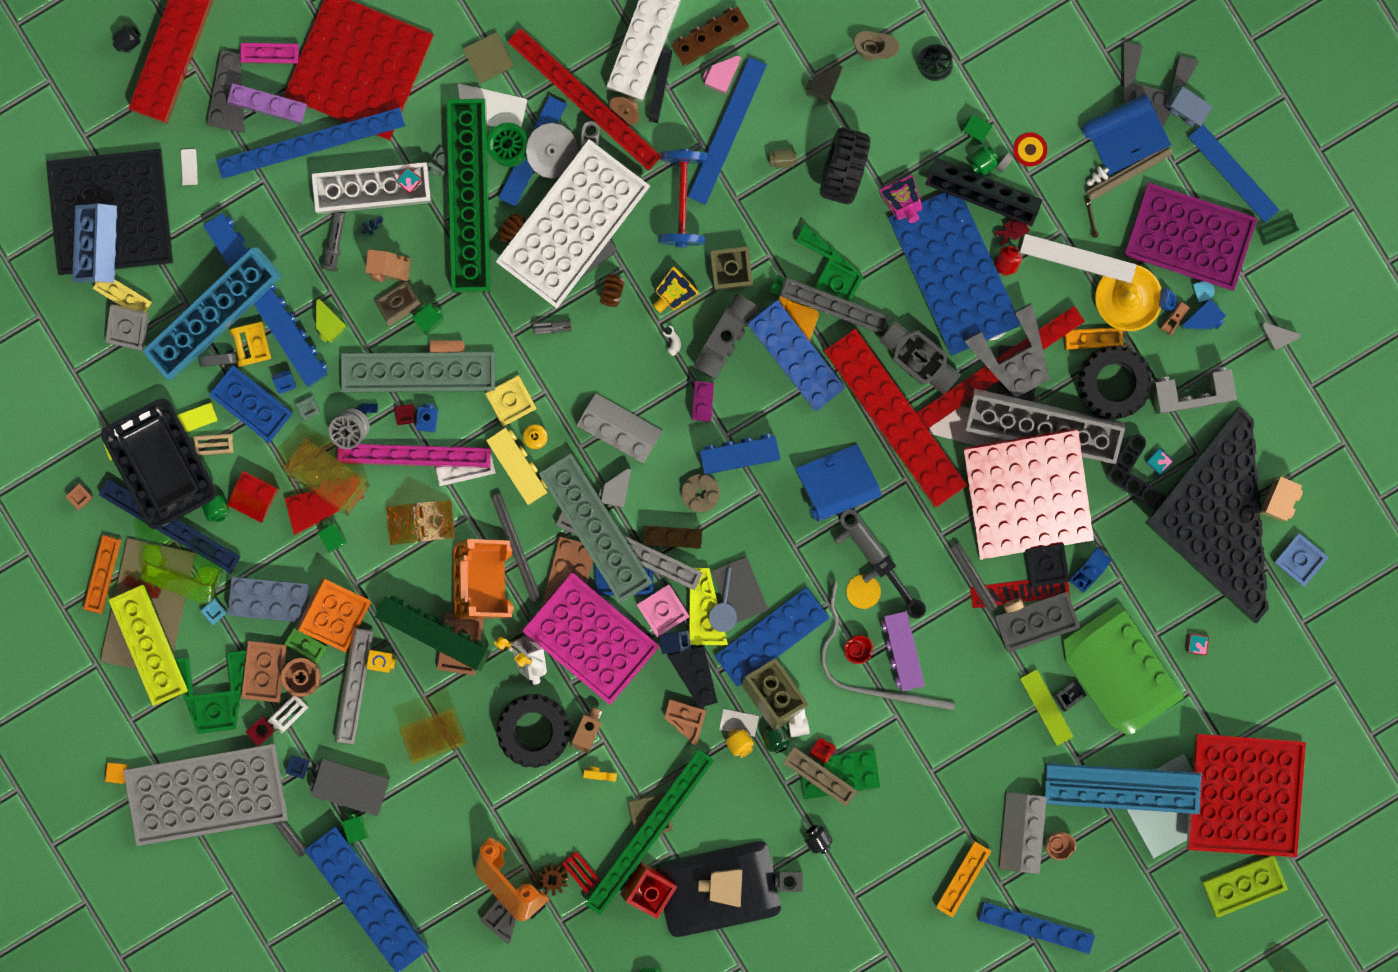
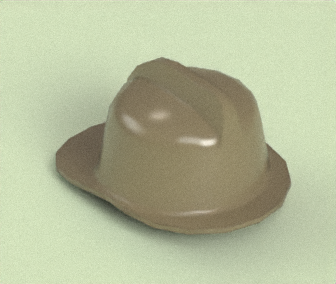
M862 31L854 38V46L857 49V53L866 61L872 62L879 58L888 59L894 57L900 49L897 39L887 34Z

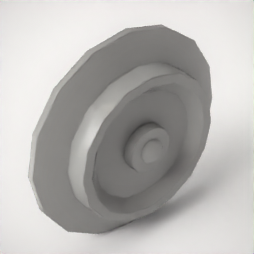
M549 123L539 126L531 133L527 140L525 152L527 161L534 172L542 177L554 179L561 177L578 154L576 139L570 130L563 125Z

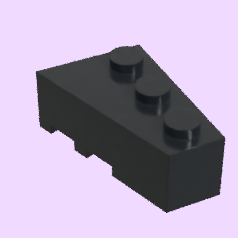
M704 646L667 655L699 707L718 703Z

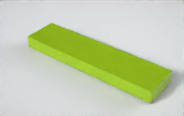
M1036 669L1019 678L1055 745L1058 746L1073 738L1038 670Z

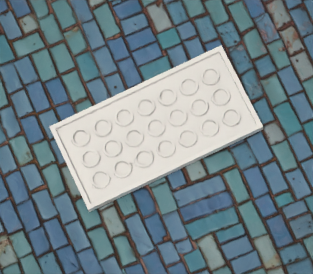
M588 140L497 259L496 263L555 308H558L650 188V185L591 140Z

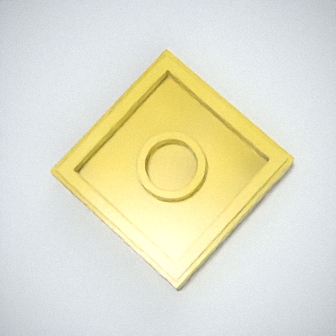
M519 375L495 387V391H487L485 393L503 427L537 409Z

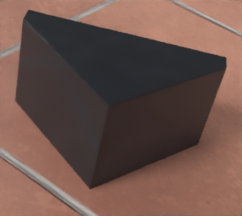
M1077 679L1052 694L1062 712L1067 711L1087 696Z

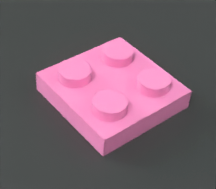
M670 585L637 604L657 637L690 617Z

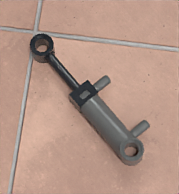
M853 510L843 512L840 516V523L845 530L836 536L834 541L839 545L850 536L867 558L873 570L862 577L864 582L868 583L877 575L880 578L886 575L906 601L907 614L914 619L923 617L926 612L925 604L920 600L913 599L892 571L896 567L895 563L887 555L859 515ZM847 514H851L855 518V522L852 525H847L844 521ZM916 603L921 606V612L917 615L911 612V606Z

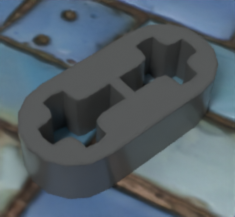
M235 354L199 357L200 367L236 363Z

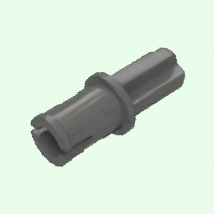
M551 319L549 322L534 323V334L571 332V319L553 321Z

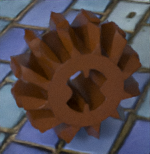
M517 213L510 214L501 223L502 226L498 230V237L505 244L509 245L527 219Z
M608 274L606 276L600 296L601 304L608 307H617L619 305L625 282L624 278L615 274Z
M550 863V870L544 865L542 868L546 873L538 871V875L543 878H538L536 882H543L539 889L542 890L546 887V895L549 893V890H552V895L555 896L556 889L559 893H563L560 885L568 887V884L563 882V880H569V876H562L567 870L563 869L560 872V864L554 869V864ZM553 874V877L554 875L558 877L556 884L548 882L550 879L549 875Z

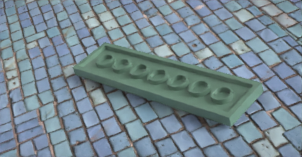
M495 352L341 354V392L495 391Z
M572 454L567 455L539 473L620 604L652 584L651 579Z

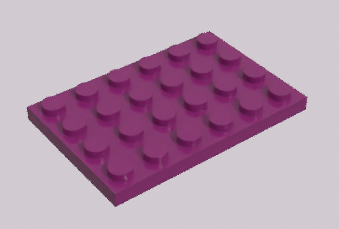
M1148 182L1124 256L1234 291L1258 218Z

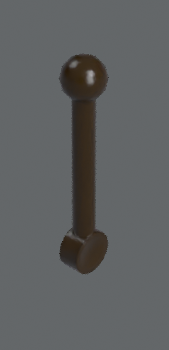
M1090 198L1085 200L1092 227L1091 235L1093 238H1097L1099 233L1096 231Z

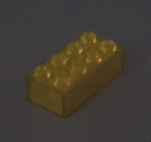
M306 438L282 468L288 476L346 516L349 515L370 486L366 479Z

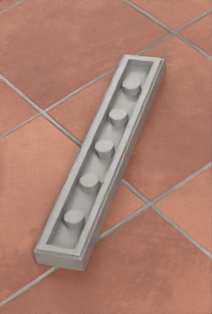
M353 629L335 742L354 744L367 673L366 667L374 632L372 630Z

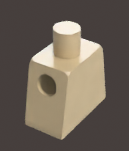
M741 868L711 872V880H699V892H710V901L741 907Z

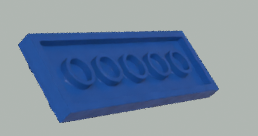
M777 299L746 323L814 411L819 410L846 388Z
M806 587L715 655V658L738 687L742 684L745 676L780 656L827 621L829 617Z

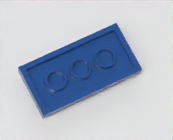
M235 366L229 369L209 394L215 401L268 443L273 440L294 414Z

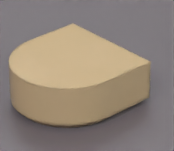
M1017 598L1003 603V607L1006 613L1022 609L1024 604L1021 598Z

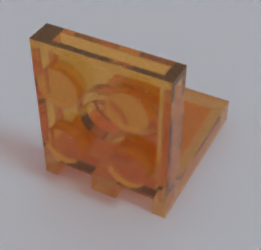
M451 500L387 507L390 545L455 538ZM435 516H436L437 519H438V524H437V525L435 524V521H434Z

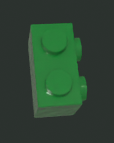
M431 304L420 306L416 310L417 314L412 317L425 335L444 322L442 319L444 314L436 305L433 307Z

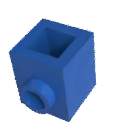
M423 404V407H418L416 430L436 432L439 410L434 409L435 405Z

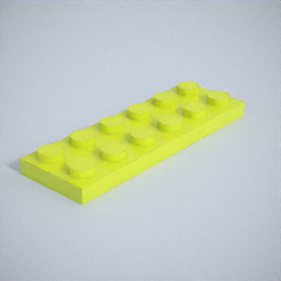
M144 585L109 599L152 706L188 692Z

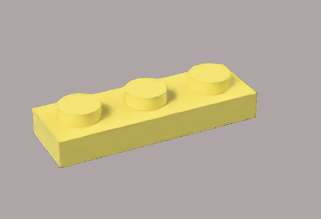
M115 279L114 283H95L92 288L120 306L147 312L153 303Z

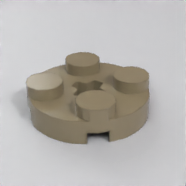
M694 475L687 479L683 485V502L689 509L695 512H707L713 509L719 500V486L708 475ZM698 488L706 490L705 498L701 499L700 496H695Z

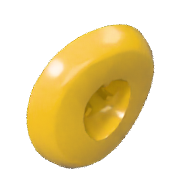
M1137 265L1131 284L1103 276L1096 290V306L1101 317L1112 327L1123 331H1137L1150 325L1161 311L1159 301L1162 289L1157 278L1149 270Z

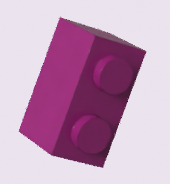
M695 381L692 421L711 422L714 383Z

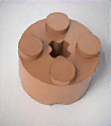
M297 658L290 661L281 673L282 685L291 695L297 697H304L314 693L322 681V673L318 664L308 658ZM301 672L306 676L303 683L300 679H297V675H300Z

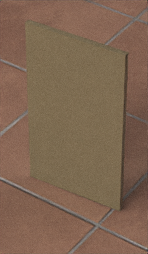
M127 538L115 597L144 585L172 654H174L196 553ZM111 610L100 661L137 669L114 612Z

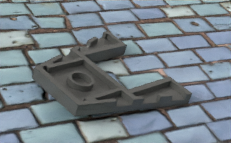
M1124 42L1123 104L1147 93L1162 126H1164L1170 115L1169 109L1164 104L1175 86H1183L1185 88L1199 60L1179 56L1171 91L1166 92L1134 84L1143 46Z
M1031 303L1014 312L1030 346L997 363L981 331L963 340L1015 398L1049 380L1034 308Z

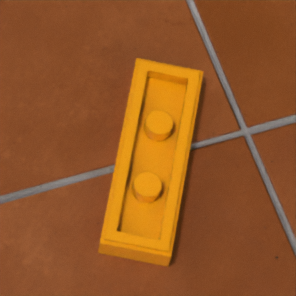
M1116 328L1072 330L1065 335V350L1104 348L1116 345L1123 347V330Z

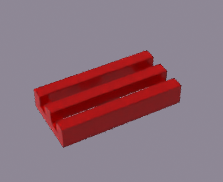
M577 851L562 863L585 893L601 882ZM575 857L594 878L595 881L593 883L573 860ZM569 862H571L575 869L589 884L588 887L584 885V883L579 879L575 872L570 868V866L568 865Z

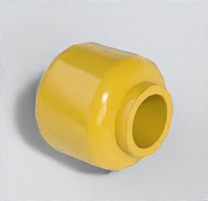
M533 424L524 430L523 441L527 447L538 450L546 445L548 434L542 426Z
M735 728L728 733L729 737L726 739V745L733 756L743 758L753 751L754 741L747 730Z

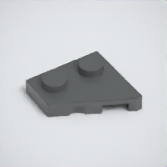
M497 900L480 921L509 944L516 919Z

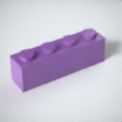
M233 83L227 100L228 105L302 125L307 107L305 103Z
M907 611L883 616L884 620L881 621L883 632L888 633L889 639L886 640L888 651L892 650L893 658H890L892 669L897 671L898 676L895 677L897 688H901V691L925 686Z

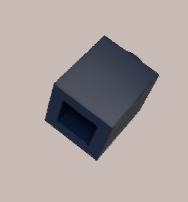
M689 631L659 635V646L662 654L691 650Z

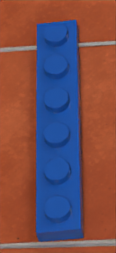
M986 902L983 903L979 916V921L1087 954H1090L1095 937L1093 934Z

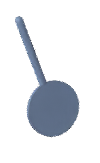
M731 567L727 569L723 603L715 605L709 613L711 626L719 632L731 630L737 621L735 609L727 604Z

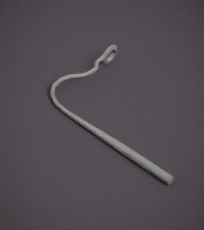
M835 580L830 604L831 611L835 617L834 627L822 649V667L826 676L836 686L849 691L954 710L955 703L849 687L838 683L830 675L826 667L825 653L827 645L835 636L838 627V615L834 608L837 580Z

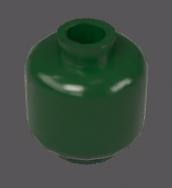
M770 726L765 728L766 732L763 733L762 739L769 752L778 754L788 749L790 738L783 726L775 731Z

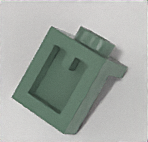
M441 147L427 164L430 168L428 171L436 177L439 175L444 177L448 171V152Z

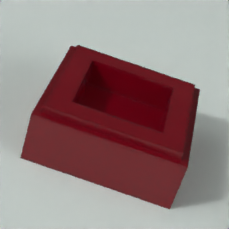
M414 404L394 407L397 426L417 423Z

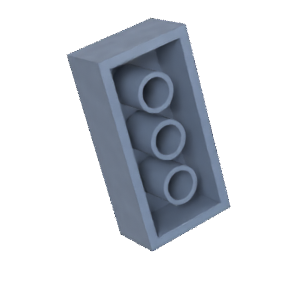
M232 577L228 616L299 622L309 603L311 584Z

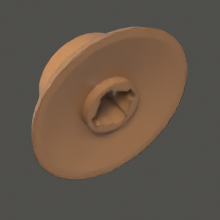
M615 97L611 99L609 104L610 110L625 124L634 125L638 122V105L635 100L630 97Z

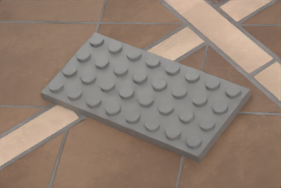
M275 744L123 770L136 846L288 820Z

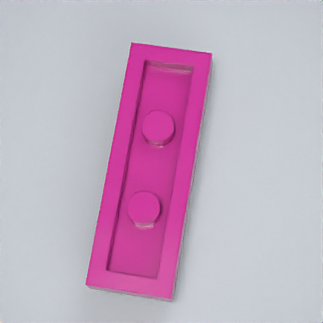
M241 43V63L298 64L299 44Z

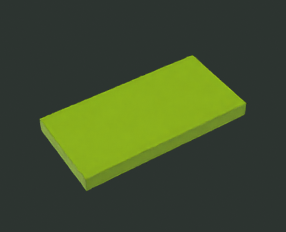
M1271 855L1202 881L1216 918L1288 890L1276 858Z

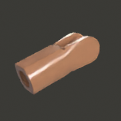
M1179 301L1160 330L1169 333L1168 336H1171L1190 308ZM1170 319L1176 323L1174 327L1168 324Z
M430 340V353L465 351L464 343L459 340Z

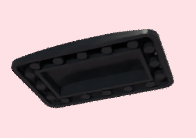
M157 399L106 426L102 430V441L146 524L150 528L160 529L215 499L217 495L216 488L168 400Z
M756 841L663 861L656 868L658 873L677 885L675 892L664 908L668 930L672 936L682 937L774 917L780 913L781 903L778 889L775 887V876L769 848L765 842ZM742 869L741 907L710 901V892H699V880H711V872Z

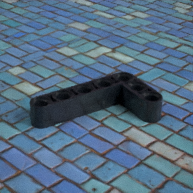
M1140 434L1131 436L1118 454L1116 464H1112L1107 473V480L1112 485L1155 510L1166 495L1130 473L1146 446L1145 438ZM1134 438H1138L1141 441V446L1138 449L1132 446ZM1124 454L1131 457L1129 465H1125L1122 462ZM1115 470L1121 474L1119 481L1112 479V472ZM1132 480L1137 483L1135 491H1130L1128 488V483ZM1146 491H1151L1154 495L1153 500L1150 502L1144 498Z

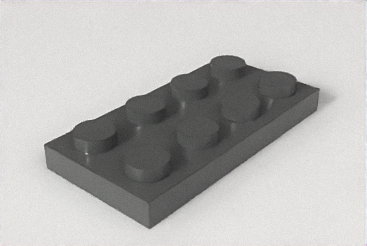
M1068 592L1026 605L1014 612L995 616L1007 653L1080 628Z

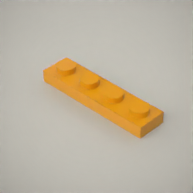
M975 841L973 842L936 905L937 909L953 918L990 855L991 850Z

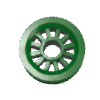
M509 122L499 124L488 135V153L492 159L502 166H518L527 159L525 150L529 135L517 124ZM512 141V146L506 149V143Z

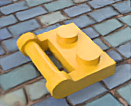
M263 322L229 330L230 335L233 336L237 351L238 367L272 359ZM244 332L251 358L246 359L240 335Z

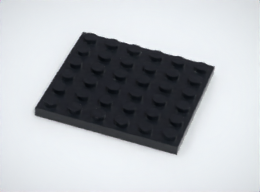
M162 149L47 161L59 276L73 274L75 205L105 204L117 206L114 270L174 263Z

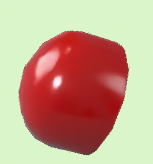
M854 635L846 641L844 655L848 661L854 664H863L871 658L874 645L869 638L863 635Z

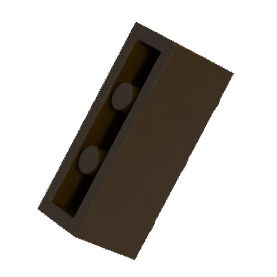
M645 526L644 545L701 549L702 529Z

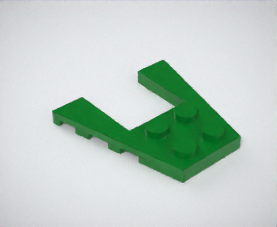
M804 224L796 242L829 259L815 289L851 302L864 276ZM777 276L769 293L779 295L784 281L783 277Z
M247 650L227 653L231 691L194 695L190 658L175 659L188 690L182 696L187 704L197 734L234 730L237 728Z

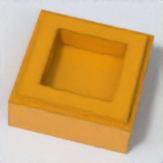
M107 763L105 782L126 784L123 770H127L128 764Z

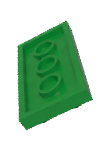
M875 749L833 755L826 764L816 758L812 759L857 791L881 787ZM801 776L804 799L829 796L826 792Z

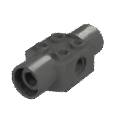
M736 294L704 345L693 367L716 380L728 361L725 357L732 355L736 347L733 345L736 339L740 341L745 333L743 327H748L746 323L754 317L759 307L743 296ZM728 332L732 338L729 341H723L721 334Z
M895 321L879 341L894 354L893 362L921 385L930 383L943 395L947 393L961 376L959 372L947 363L948 354L919 330L910 333Z

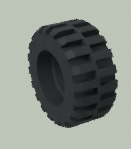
M844 127L838 128L831 143L822 175L820 195L823 198L846 205L853 203L869 154L871 139L868 134Z
M1119 345L1107 346L1095 351L1083 362L1077 376V389H1079V397L1085 403V407L1089 408L1093 414L1108 419H1121L1133 415L1146 404L1145 402L1151 394L1152 374L1147 367V362L1141 358L1142 356L1138 352L1135 353L1132 351L1133 349ZM1113 364L1126 368L1132 377L1130 393L1125 398L1117 401L1106 399L1097 388L1099 372L1104 367Z
M527 694L511 701L501 712L497 722L496 736L504 755L510 758L512 762L523 767L539 768L555 761L564 752L569 742L570 723L566 712L558 702L548 696ZM539 713L550 722L551 737L543 747L530 749L524 747L518 741L515 728L518 720L523 715Z

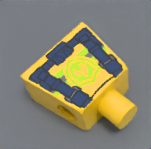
M673 267L656 289L655 293L660 298L652 306L659 313L667 306L676 311L698 296L699 292Z

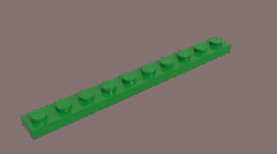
M700 749L696 752L585 905L599 915L603 913L715 761L713 758Z

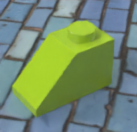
M318 299L316 301V329L319 331L317 335L325 343L327 341L333 343L347 326Z

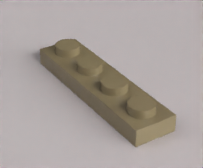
M793 747L783 762L846 807L857 793V790L795 747Z

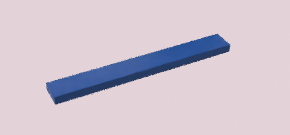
M749 57L707 153L708 161L702 164L688 198L706 205L767 64Z

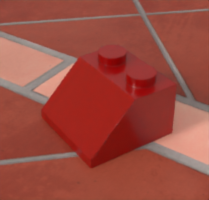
M243 471L234 487L228 506L263 523L280 489Z
M640 862L620 895L625 902L658 919L675 892L677 885L656 870Z

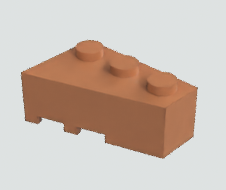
M368 250L365 273L376 282H385V279L409 281L411 259L404 258V256L397 257V254L386 251Z

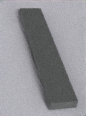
M786 277L779 292L781 297L882 335L885 334L891 318Z

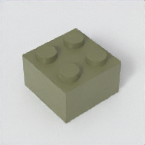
M749 246L710 251L715 291L753 286Z

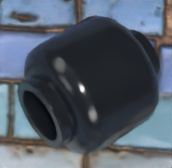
M125 24L112 35L114 41L112 44L118 52L130 53L141 43V34L135 26Z
M813 825L806 830L804 842L812 853L825 854L830 850L833 840L824 826Z

